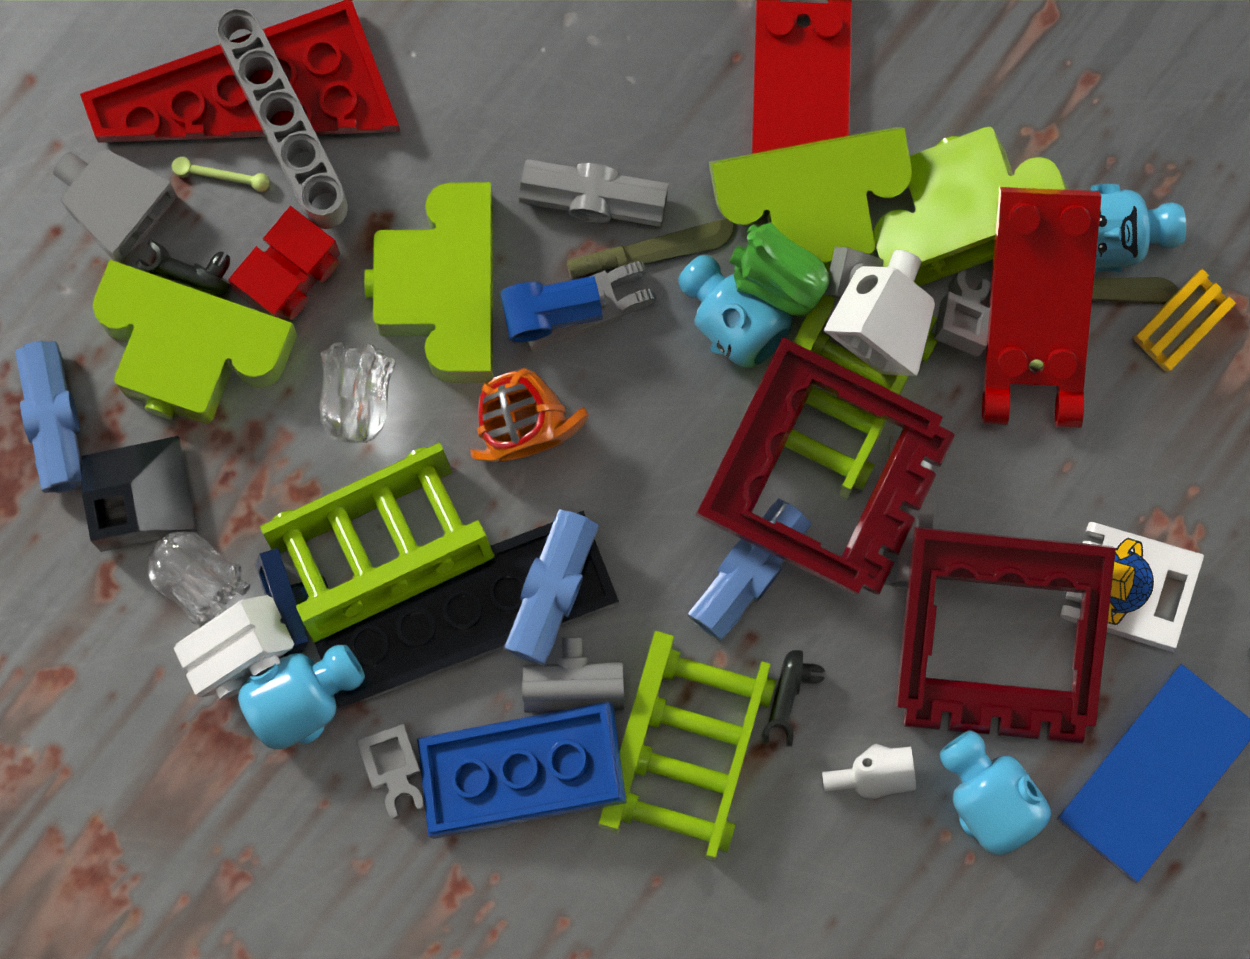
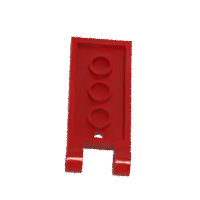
M756 0L752 154L849 136L852 0H827V3ZM799 18H808L810 25L800 27L797 24V20Z
M999 187L988 341L981 404L982 424L1008 425L1010 415V384L1057 386L1054 407L1055 427H1082L1084 417V383L1102 198L1099 191ZM1039 359L1043 362V366L1039 370H1032L1029 368L1030 362Z

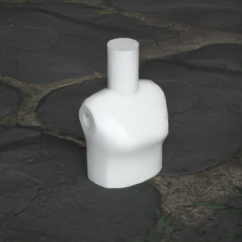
M874 744L856 758L853 768L822 772L825 792L855 788L861 797L876 799L890 794L916 790L911 746L888 748Z

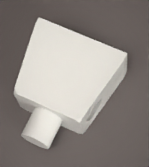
M895 250L893 252L888 267L862 266L856 270L827 322L824 331L879 374L917 376L935 303L932 296L914 283L921 259L904 250Z

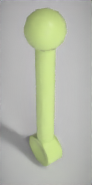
M178 157L172 163L173 172L180 178H185L190 174L252 185L259 192L267 190L270 186V179L264 173L250 176L193 165L185 157Z

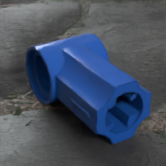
M595 276L543 286L540 282L519 283L503 289L500 293L511 342L525 343L536 341L549 336L555 329L603 320Z

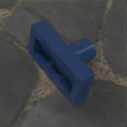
M279 548L259 553L255 566L264 594L273 598L282 617L280 622L286 625L294 642L293 649L285 653L284 656L302 653L305 651L309 641L296 605L308 599L309 596L302 582L290 585ZM322 576L323 581H324V583H325L327 589H329L328 584H327V582H326L324 576Z

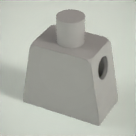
M104 148L98 151L89 164L72 152H67L58 161L53 171L57 178L69 186L60 200L67 212L113 261L122 264L177 198V194L170 181Z

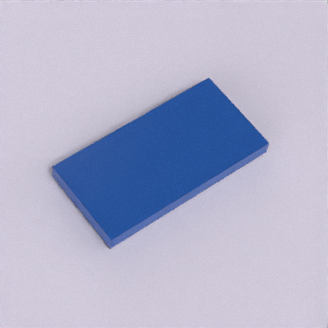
M1180 664L1058 816L1057 820L1133 882H1139L1249 743L1250 718L1184 665Z
M610 702L417 738L428 836L433 839L626 803L614 708Z

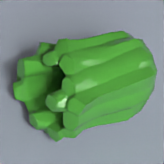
M772 223L761 226L753 224L747 230L748 245L746 248L737 246L729 260V263L735 265L734 279L737 292L752 294L790 315H807L816 307L829 285L830 277L824 263L813 253L788 239Z

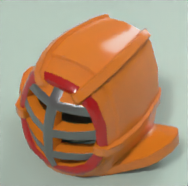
M522 368L519 371L502 374L493 378L490 382H484L481 387L477 433L480 438L484 439L487 448L485 450L469 448L470 456L476 460L504 462L524 459L560 446L579 431L587 421L589 414L586 408L582 407L567 419L565 406L560 403L556 393L534 371Z

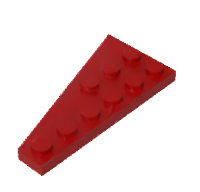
M343 0L263 29L316 135L401 132L352 0ZM252 33L230 41L233 43L244 42L249 39ZM220 44L80 94L98 143L266 137ZM268 70L257 71L251 76L250 82L253 84L266 83L270 80L273 73ZM289 111L277 112L271 118L270 123L277 126L286 125L292 120L294 114Z

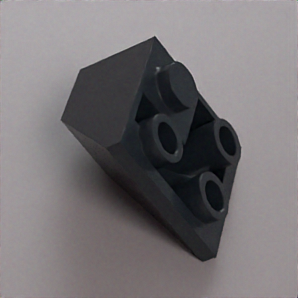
M179 436L82 456V498L90 541L100 552L198 532Z

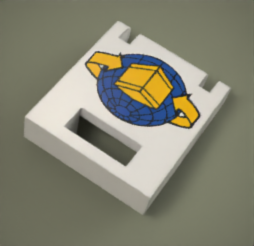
M1089 522L1086 529L1088 536L1103 540L1102 545L1116 548L1107 633L1175 653L1204 555L1109 526ZM1083 541V542H1082V543H1086V544L1101 545V544H1098V543H1095V542H1091V541ZM1166 576L1182 582L1186 581L1174 622L1154 616ZM1067 592L1065 599L1081 603L1082 593ZM1063 605L1060 617L1077 623V619L1080 618V609Z

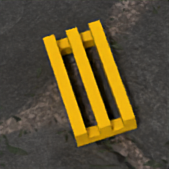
M1203 269L1198 270L1132 337L1165 372L1171 371L1236 304L1230 296L1226 297L1221 292L1223 289L1217 283H1212L1207 278L1209 275ZM1199 287L1204 293L1153 344L1148 338ZM1213 301L1217 306L1166 357L1162 351Z

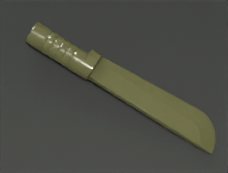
M720 219L626 246L621 245L566 261L570 278L574 279L608 268H618L633 262L640 261L647 264L714 250L723 246L729 240L733 232L734 223L728 219Z
M1161 277L1094 278L1092 301L1165 304L1179 289L1173 282Z

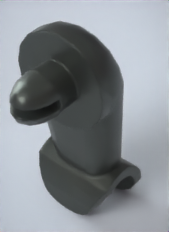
M149 240L147 244L156 251V261L152 265L141 259H138L136 262L139 269L161 273L212 294L224 295L232 287L230 282L223 278L230 266V256L227 254L221 264L218 265L223 256V251L213 255L205 268L197 263L193 266L172 258L165 247L153 240Z
M792 650L784 658L769 721L761 735L763 744L769 745L770 729L779 727L786 733V746L792 747L794 735L793 729L788 722L795 695H799L801 683L817 684L825 679L822 676L811 675V672L825 673V669L817 664L803 663L802 650Z

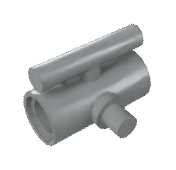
M582 637L562 638L563 657L558 658V664L523 665L522 698L525 713L557 712L604 702H610L614 710L624 709L623 662L588 663V657L583 656Z

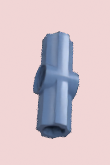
M36 341L24 344L23 347L15 350L24 400L20 402V409L27 438L30 443H33L35 464L41 490L44 493H62L76 490V488L82 486V463L76 434L80 433V425L72 393L67 390L65 370L63 369L59 345L56 341Z
M780 498L771 505L763 517L774 524L778 521L804 535L812 525L802 512ZM740 539L718 568V576L689 611L688 617L710 636L722 641L737 624L752 601L757 602L769 589L783 568L781 564L784 560Z
M559 509L557 516L554 518L549 536L546 538L540 559L535 558L525 580L520 597L523 601L505 644V651L527 661L545 665L556 641L563 617H568L583 580L581 572L598 531L599 524L577 513Z

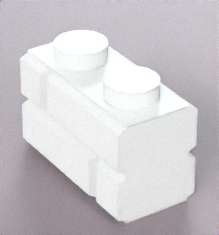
M264 595L242 599L175 644L174 650L182 668L188 671L186 676L195 695L201 698L217 694L220 700L237 695L246 678L251 675H263L275 663L276 665L280 664V656L293 649L294 642L286 625L280 622L282 617L272 597Z

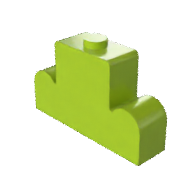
M899 126L709 162L715 201L719 212L726 219L738 225H748L757 221L763 215V211L766 210L768 223H772L788 239L813 253L824 263L827 271H830L835 247H848L866 254H871L875 250L866 193L870 192L882 198L895 197L908 187L912 177L905 128Z
M984 127L963 136L947 137L938 142L936 146L910 156L912 177L909 188L916 211L910 213L902 209L893 210L883 215L877 222L874 229V241L879 258L884 259L882 267H888L895 250H904L918 256L921 259V264L914 283L920 287L994 259L999 187L1069 190L1056 164L1048 158H1030L1021 163L1013 175L1006 151L992 127Z
M491 182L444 183L432 189L426 199L425 208L430 229L378 230L374 234L373 269H365V297L373 298V320L379 335L383 337L428 336L424 348L429 369L435 377L449 383L490 382L493 379Z
M113 260L108 262L93 301L94 315L106 333L116 340L128 341L114 376L115 383L125 396L146 403L145 410L166 419H172L175 413L204 424L212 422L233 370H236L241 380L251 387L264 388L271 386L282 375L297 338V333L291 322Z

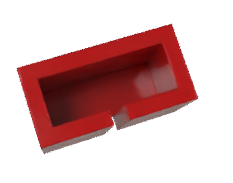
M289 206L262 238L270 247L263 252L256 246L228 279L234 292L255 309L283 320L286 318L292 320L303 310L308 301L306 294L317 281L323 283L333 274L339 264L337 257L340 255L335 239L292 206Z

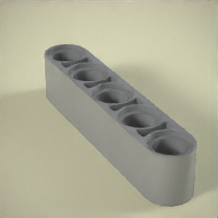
M240 7L226 10L220 15L216 23V33L223 53L307 219L322 229L337 227L344 221L348 212V204L342 184L258 19L251 11ZM245 29L252 32L249 39L244 42L233 43L229 41L230 36L237 30ZM268 70L273 73L270 80L266 83L253 84L250 82L251 76L257 71ZM289 111L294 114L292 120L286 125L277 126L270 123L271 118L277 112ZM310 152L315 155L313 162L306 167H295L291 164L292 159L298 153ZM330 193L336 196L334 204L327 209L322 210L312 206V202L320 194Z

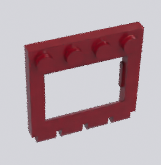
M783 337L695 516L855 596L859 594L861 588L880 595L894 562L878 554V552L882 548L890 553L899 555L915 521V517L900 510V506L903 504L914 510L919 511L936 477V473L922 466L921 462L924 460L934 466L941 467L955 434L939 426L943 416ZM814 385L879 419L882 418L903 428L841 557L820 547L822 543L778 521L774 524L752 513Z
M914 527L895 701L897 707L905 708L904 727L939 730L942 712H949V731L967 732L971 730L977 734L989 735L992 717H999L998 736L1039 739L1041 721L1048 722L1047 740L1083 744L1086 726H1096L1116 548L1107 545ZM936 579L1082 593L1080 618L1077 619L1072 669H1074L1072 690L1060 691L926 678L928 655L932 656L937 605H933Z

